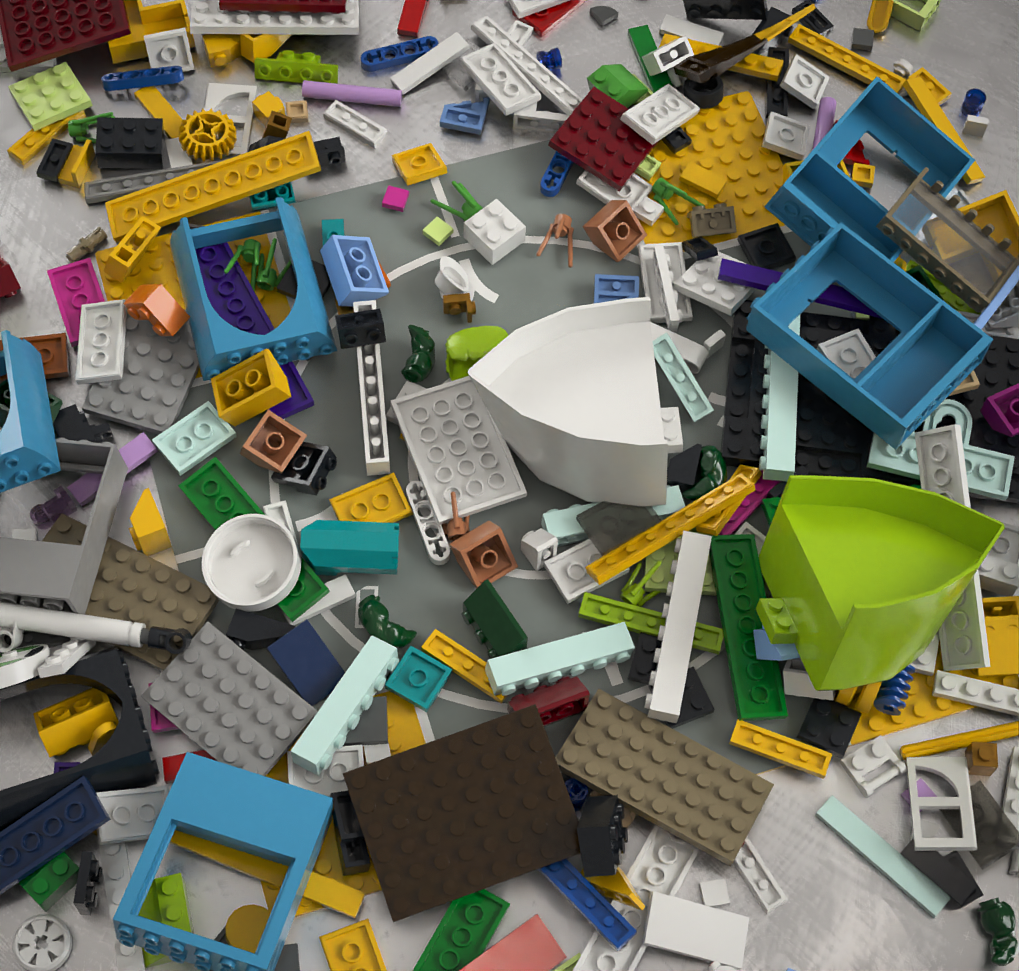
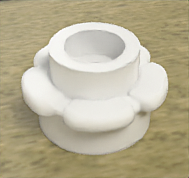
M899 59L898 62L893 64L894 73L903 78L904 76L909 77L911 75L913 67L907 60Z

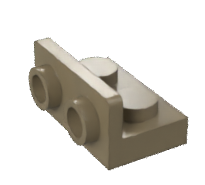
M726 203L715 204L714 208L706 209L705 206H696L692 208L693 211L687 213V217L690 218L692 238L737 232L734 207H727Z

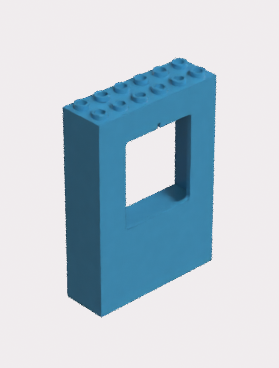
M877 76L764 207L811 247L816 241L821 242L831 227L835 229L840 223H843L894 263L903 250L876 227L888 210L837 167L840 161L863 134L868 133L891 154L895 152V157L917 176L927 167L929 171L922 179L930 186L936 181L943 182L944 187L938 193L946 198L974 163L975 159ZM909 194L892 217L915 236L933 213Z
M840 223L835 229L831 227L821 242L816 241L806 256L801 255L791 270L789 268L785 270L780 280L776 284L773 282L767 288L763 297H757L750 306L752 310L747 317L748 324L746 327L749 333L895 450L982 362L993 341V338L843 223ZM834 282H837L900 331V334L856 378L850 377L788 327L810 305V302L813 303Z

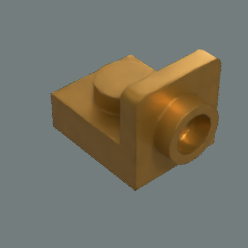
M470 293L443 295L444 314L451 315L466 312L467 323H472V315L476 314L475 301L470 300Z

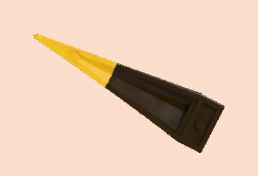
M811 4L781 22L749 37L720 48L689 56L673 67L675 74L699 83L718 77L816 9L815 4Z

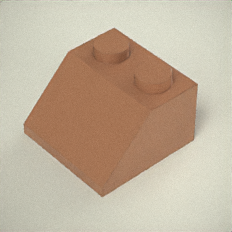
M611 200L583 226L592 243L616 262H620L647 236L627 200Z
M267 410L239 454L259 467L282 474L307 435L270 410Z
M489 520L449 544L458 564L476 589L485 580L488 579L493 583L518 567L501 528Z

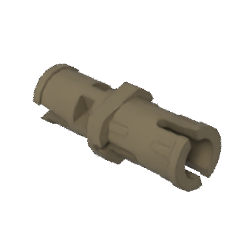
M97 227L88 236L79 239V243L65 253L67 255L66 258L71 263L77 262L86 253H92L94 251L93 248L108 238L107 234L103 229L101 230V227Z

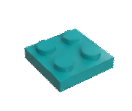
M410 646L385 683V689L427 712L451 676L452 669L415 647Z

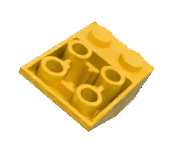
M1019 596L982 598L991 667L976 668L977 676L1019 675Z

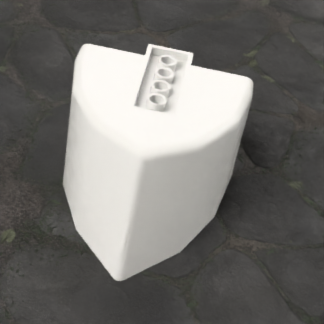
M650 297L628 298L575 306L556 312L516 329L468 370L472 382L502 437L505 439L507 446L539 480L587 502L642 507L666 505L668 453L683 452V439L679 408L660 407L650 324Z

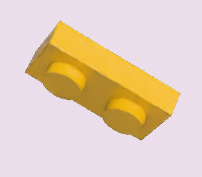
M923 67L907 78L921 77L939 106L951 97L952 93Z

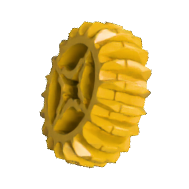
M202 108L199 113L194 110L193 116L187 114L186 120H182L178 130L179 142L183 151H186L188 157L193 155L195 160L202 158L203 162L206 159L214 161V158L221 160L223 155L228 156L229 150H233L234 144L237 141V132L232 119H229L227 114L222 115L220 110L213 112L212 108L209 111H205Z

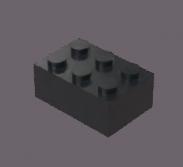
M97 117L95 153L98 168L163 169V118Z
M618 794L614 796H590L586 800L577 826L584 877L616 875L618 865L622 864V854L625 853V843L628 842L627 827L622 825V819H624L625 815L624 805L619 803Z

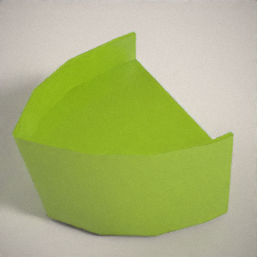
M790 475L759 554L761 572L773 598H760L756 611L771 644L795 645L815 690H843L890 680L924 653L1005 529V526L998 520L932 491L875 478Z

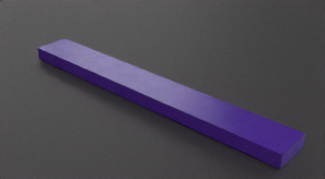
M722 258L718 280L766 291L773 282L776 284L780 280L783 273ZM831 284L814 301L815 303L882 318L841 286Z

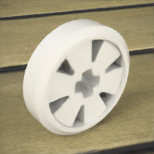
M38 914L25 920L16 930L12 941L14 957L27 971H54L65 963L72 949V936L69 928L61 919L50 914ZM40 938L42 940L47 938L46 943L48 946L45 949L41 947L40 950H37L39 947L37 941Z

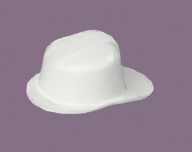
M441 257L440 270L435 278V284L440 290L441 298L443 299V295L469 292L468 277L461 265L450 257Z

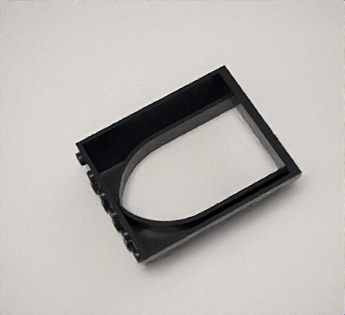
M115 646L85 655L64 674L40 678L38 675L0 689V700L46 686L79 684L106 693L122 707L120 720L113 735L92 757L72 768L0 790V832L82 776H85L90 781L96 793L145 788L157 784L155 775L160 774L156 760L151 761L149 752H152L151 740L148 730L145 728L143 714L140 706H138L136 692L131 683L128 666L124 661L121 649L117 650Z

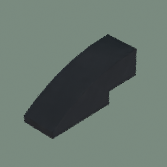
M349 791L331 793L330 797L333 798L332 815L343 876L368 872L371 862Z

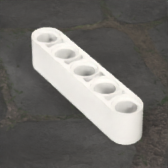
M650 322L652 341L668 333L691 373L697 374L709 355L708 350L694 341Z

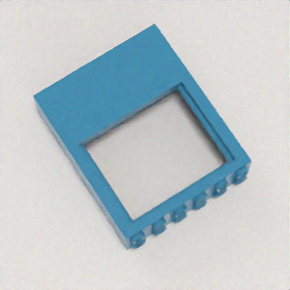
M187 752L113 917L116 938L125 946L133 947L136 945L144 948L146 952L152 955H159L161 953L169 956L174 962L194 964L201 971H274L331 824L333 798ZM175 830L289 866L255 953L138 916Z

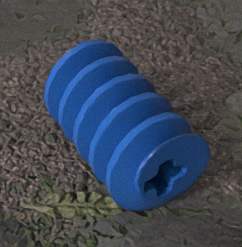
M908 665L892 679L882 681L876 696L877 698H875L873 703L874 707L885 714L899 716L901 712L898 709L906 707L905 702L902 701L908 699V694L905 692L911 689V686L907 684L913 681V677L910 674H914L916 669L912 665Z

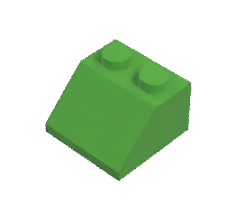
M622 64L602 65L587 77L590 90L595 87L627 108L648 92V89Z

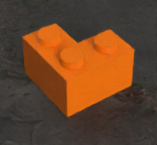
M162 284L140 285L123 303L132 318L135 320H149L153 325V330L160 336H174L190 318Z

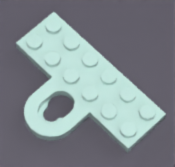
M945 399L923 422L922 431L935 429L936 425L942 421L943 416H952L955 419V424L961 427L969 492L1006 501L1009 494L1015 456L970 446L969 440L972 428L970 412L961 403ZM915 432L896 450L873 433L867 467L920 480Z

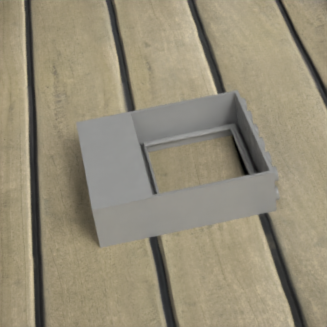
M60 437L56 439L61 470L103 474L82 544L72 545L0 537V602L85 615L128 467L115 444L110 442L94 443L88 440L73 441Z

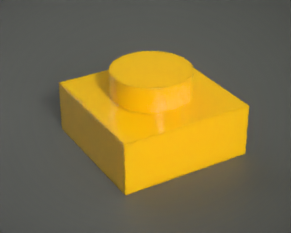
M854 163L851 179L860 187L872 188L875 166Z

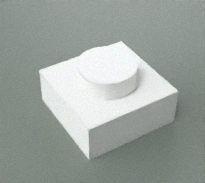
M646 196L634 213L638 219L652 226L663 213L664 207Z

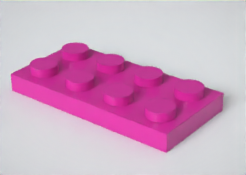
M90 258L47 270L72 347L78 346L82 305L105 302Z

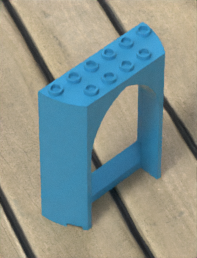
M281 197L275 198L277 211L195 229H190L188 219L184 217L180 219V225L177 230L172 232L170 248L186 313L190 316L188 321L203 381H211V378L266 348L271 351L279 365L295 360H307L317 355H329L337 351L299 214L293 205H288ZM282 230L298 285L293 308L286 319L266 335L252 334L237 329L222 319L210 304L195 249Z
M7 330L1 332L3 350L0 351V376L7 374L11 402L8 417L0 431V493L61 471L42 356L27 340H21L11 335L10 331Z

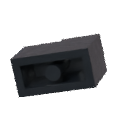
M76 404L59 410L53 423L58 437L68 440H88L94 443H102V441L113 436L108 423L97 426L95 424L89 425L84 411L79 412Z

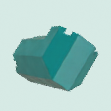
M316 520L301 529L300 549L302 558L314 570L316 575L336 576L339 572L397 575L399 523Z

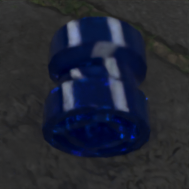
M557 47L550 49L548 52L538 51L536 53L537 60L548 70L550 68H562V58Z
M975 88L967 91L961 105L962 114L966 117L968 115L979 116L986 101V94L982 90Z
M571 778L565 782L576 812L583 807L588 794V788L584 783Z

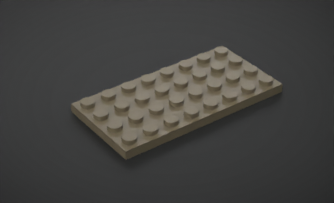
M61 513L42 541L81 545L87 525ZM108 536L85 615L144 623L148 629L152 626L175 630L184 628L191 633L193 638L200 631L220 600L207 585ZM175 635V644L179 647H182V638L180 636ZM107 643L113 647L116 646L122 652L161 672L178 655L172 654L167 650L148 648V644H143L139 648L130 645Z
M598 688L555 757L560 771L602 795L614 796L618 794L619 803H623L624 807L731 867L774 784L665 724L647 717L648 715Z

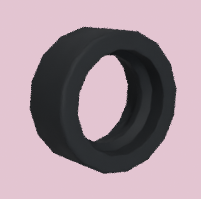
M715 77L703 83L688 78L684 82V96L699 108H712L723 99V81L720 77ZM707 89L711 91L698 92L696 90Z

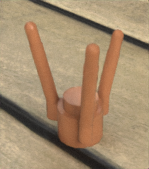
M566 214L555 216L554 223L550 224L549 231L536 255H541L553 232L555 239L564 237L567 234L568 266L571 268L573 266L572 235L574 228L571 227L572 219Z
M453 491L451 492L453 519L448 524H442L445 536H448V539L451 541H455L470 532V515L464 517V521L461 517H458L456 494Z

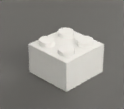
M495 199L464 222V238L492 265L525 241L526 226L498 199Z

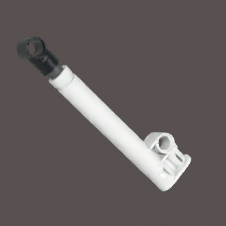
M0 602V652L2 653L9 652L21 645L24 630L126 646L130 645L139 648L143 644H148V648L167 650L172 654H179L186 650L192 640L191 633L184 628L175 630L152 626L148 629L144 623H133L131 621ZM5 634L10 636L12 641L11 645H8L5 642ZM175 635L180 636L182 638V647H179L175 644Z

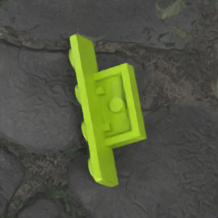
M284 50L279 52L276 59L255 58V78L303 83L306 80L338 84V65L321 63V56L315 55L312 52L298 54L291 50Z

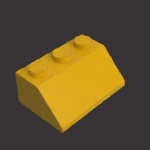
M267 348L211 378L218 416L234 427L291 397L287 377L271 351Z
M90 688L33 713L39 736L49 757L54 755L60 756L68 752L70 748L88 744L93 731L103 723L112 721L116 726L119 723L109 696L95 688Z

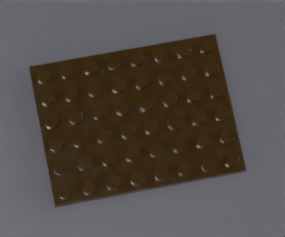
M536 704L343 773L393 923L581 853L577 833L579 821Z

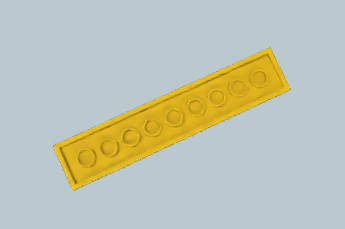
M310 131L105 202L113 239L116 243L120 242L142 216L163 227L180 221L181 218H188L322 171Z

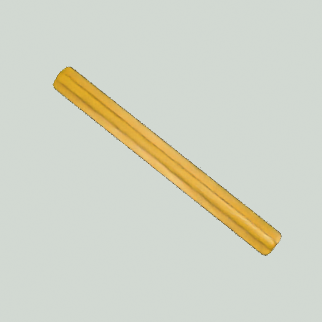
M1019 721L904 745L900 748V754L902 759L906 760L907 757H922L968 747L971 742L987 743L1019 736Z

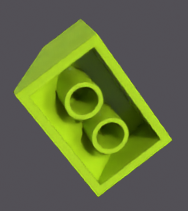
M177 873L154 879L138 916L194 934L186 884L182 874ZM142 948L146 968L174 962L167 955L161 953L159 955H152Z

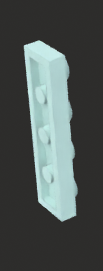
M668 333L653 341L654 356L693 421L697 422L715 411Z

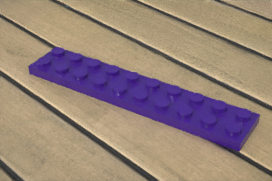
M225 242L195 249L207 297L217 314L233 327L248 333L266 335L273 331L274 327L238 261L235 262L227 274L224 273L225 268L234 256L228 243ZM292 361L279 365L287 377L291 397L268 409L282 419L314 406V400Z

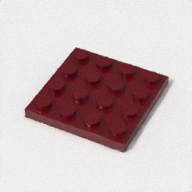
M593 87L550 139L548 146L620 192L658 142L652 145L620 120L622 114L629 109Z

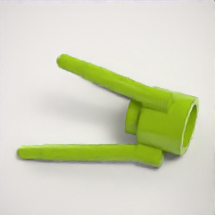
M657 561L638 584H633L642 567L641 563L637 564L628 582L621 589L622 594L620 597L625 603L642 607L645 602L660 593V591H652L648 595L643 596L645 591L642 587L661 565V561Z

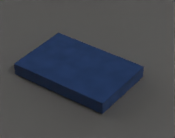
M305 619L266 648L300 697L312 707L329 695L345 674L308 619Z

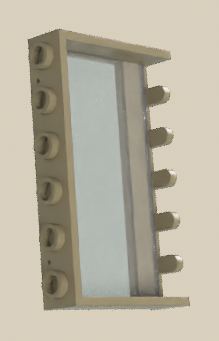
M925 167L876 227L915 259L918 264L922 265L936 279L948 287L952 293L956 294L970 308L979 313L990 304L1019 265V255L1015 258L1006 250L1012 243L1010 239L1004 238L1000 243H997L989 236L995 229L992 224H987L981 229L973 222L978 215L976 210L971 209L965 215L955 207L961 201L958 195H953L947 200L938 192L944 187L943 182L936 181L932 186L926 183L922 178L929 169Z

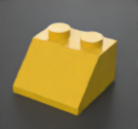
M149 488L144 489L130 517L133 527L128 529L137 551L142 550L143 554L151 556L171 548L172 545Z

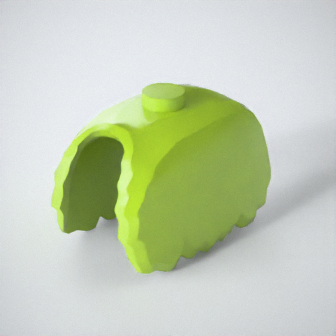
M479 326L466 328L450 335L445 344L447 353L445 365L446 372L449 374L451 381L469 376L468 370L509 336L508 333L498 326Z

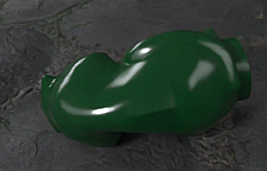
M409 325L408 329L411 335L413 353L406 360L405 367L401 370V373L407 381L417 383L427 378L435 363V342L429 336V331L415 325Z
M706 445L701 447L698 464L701 479L693 485V488L682 492L683 497L695 501L726 482V462L722 457V453L715 446Z
M370 595L359 603L358 617L370 636L373 635L394 647L403 648L411 643L417 635V632L414 630H406L399 624L389 622V612L380 603L379 596Z
M999 897L979 903L980 908L976 909V911L981 913V923L984 930L993 937L990 943L991 962L998 966H1006L1014 961L1018 953L1019 944L1015 938L1016 921L1014 911L1008 903L1000 902Z

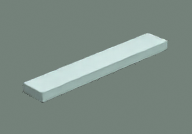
M833 795L815 814V816L933 918L951 899L947 893Z

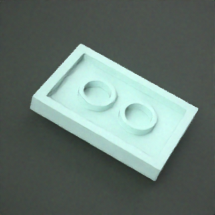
M207 401L153 438L152 442L181 476L236 438L237 435L226 421L219 418L218 411Z

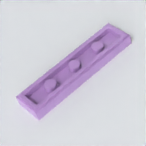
M144 432L119 449L128 467L127 474L158 452ZM86 473L67 487L82 507L96 497L103 474Z

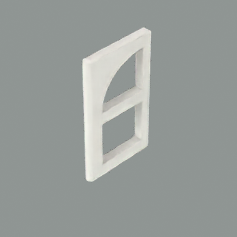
M220 83L207 84L203 107L205 111H209L212 108L213 112H215L221 104L232 98L249 96L246 116L227 115L229 119H232L234 126L244 127L241 147H234L233 150H229L228 156L223 155V157H235L248 152L254 116L252 101L257 97V86Z
M907 757L906 765L914 850H977L967 758ZM915 770H925L941 776L952 785L958 797H918ZM959 809L962 838H922L919 810Z

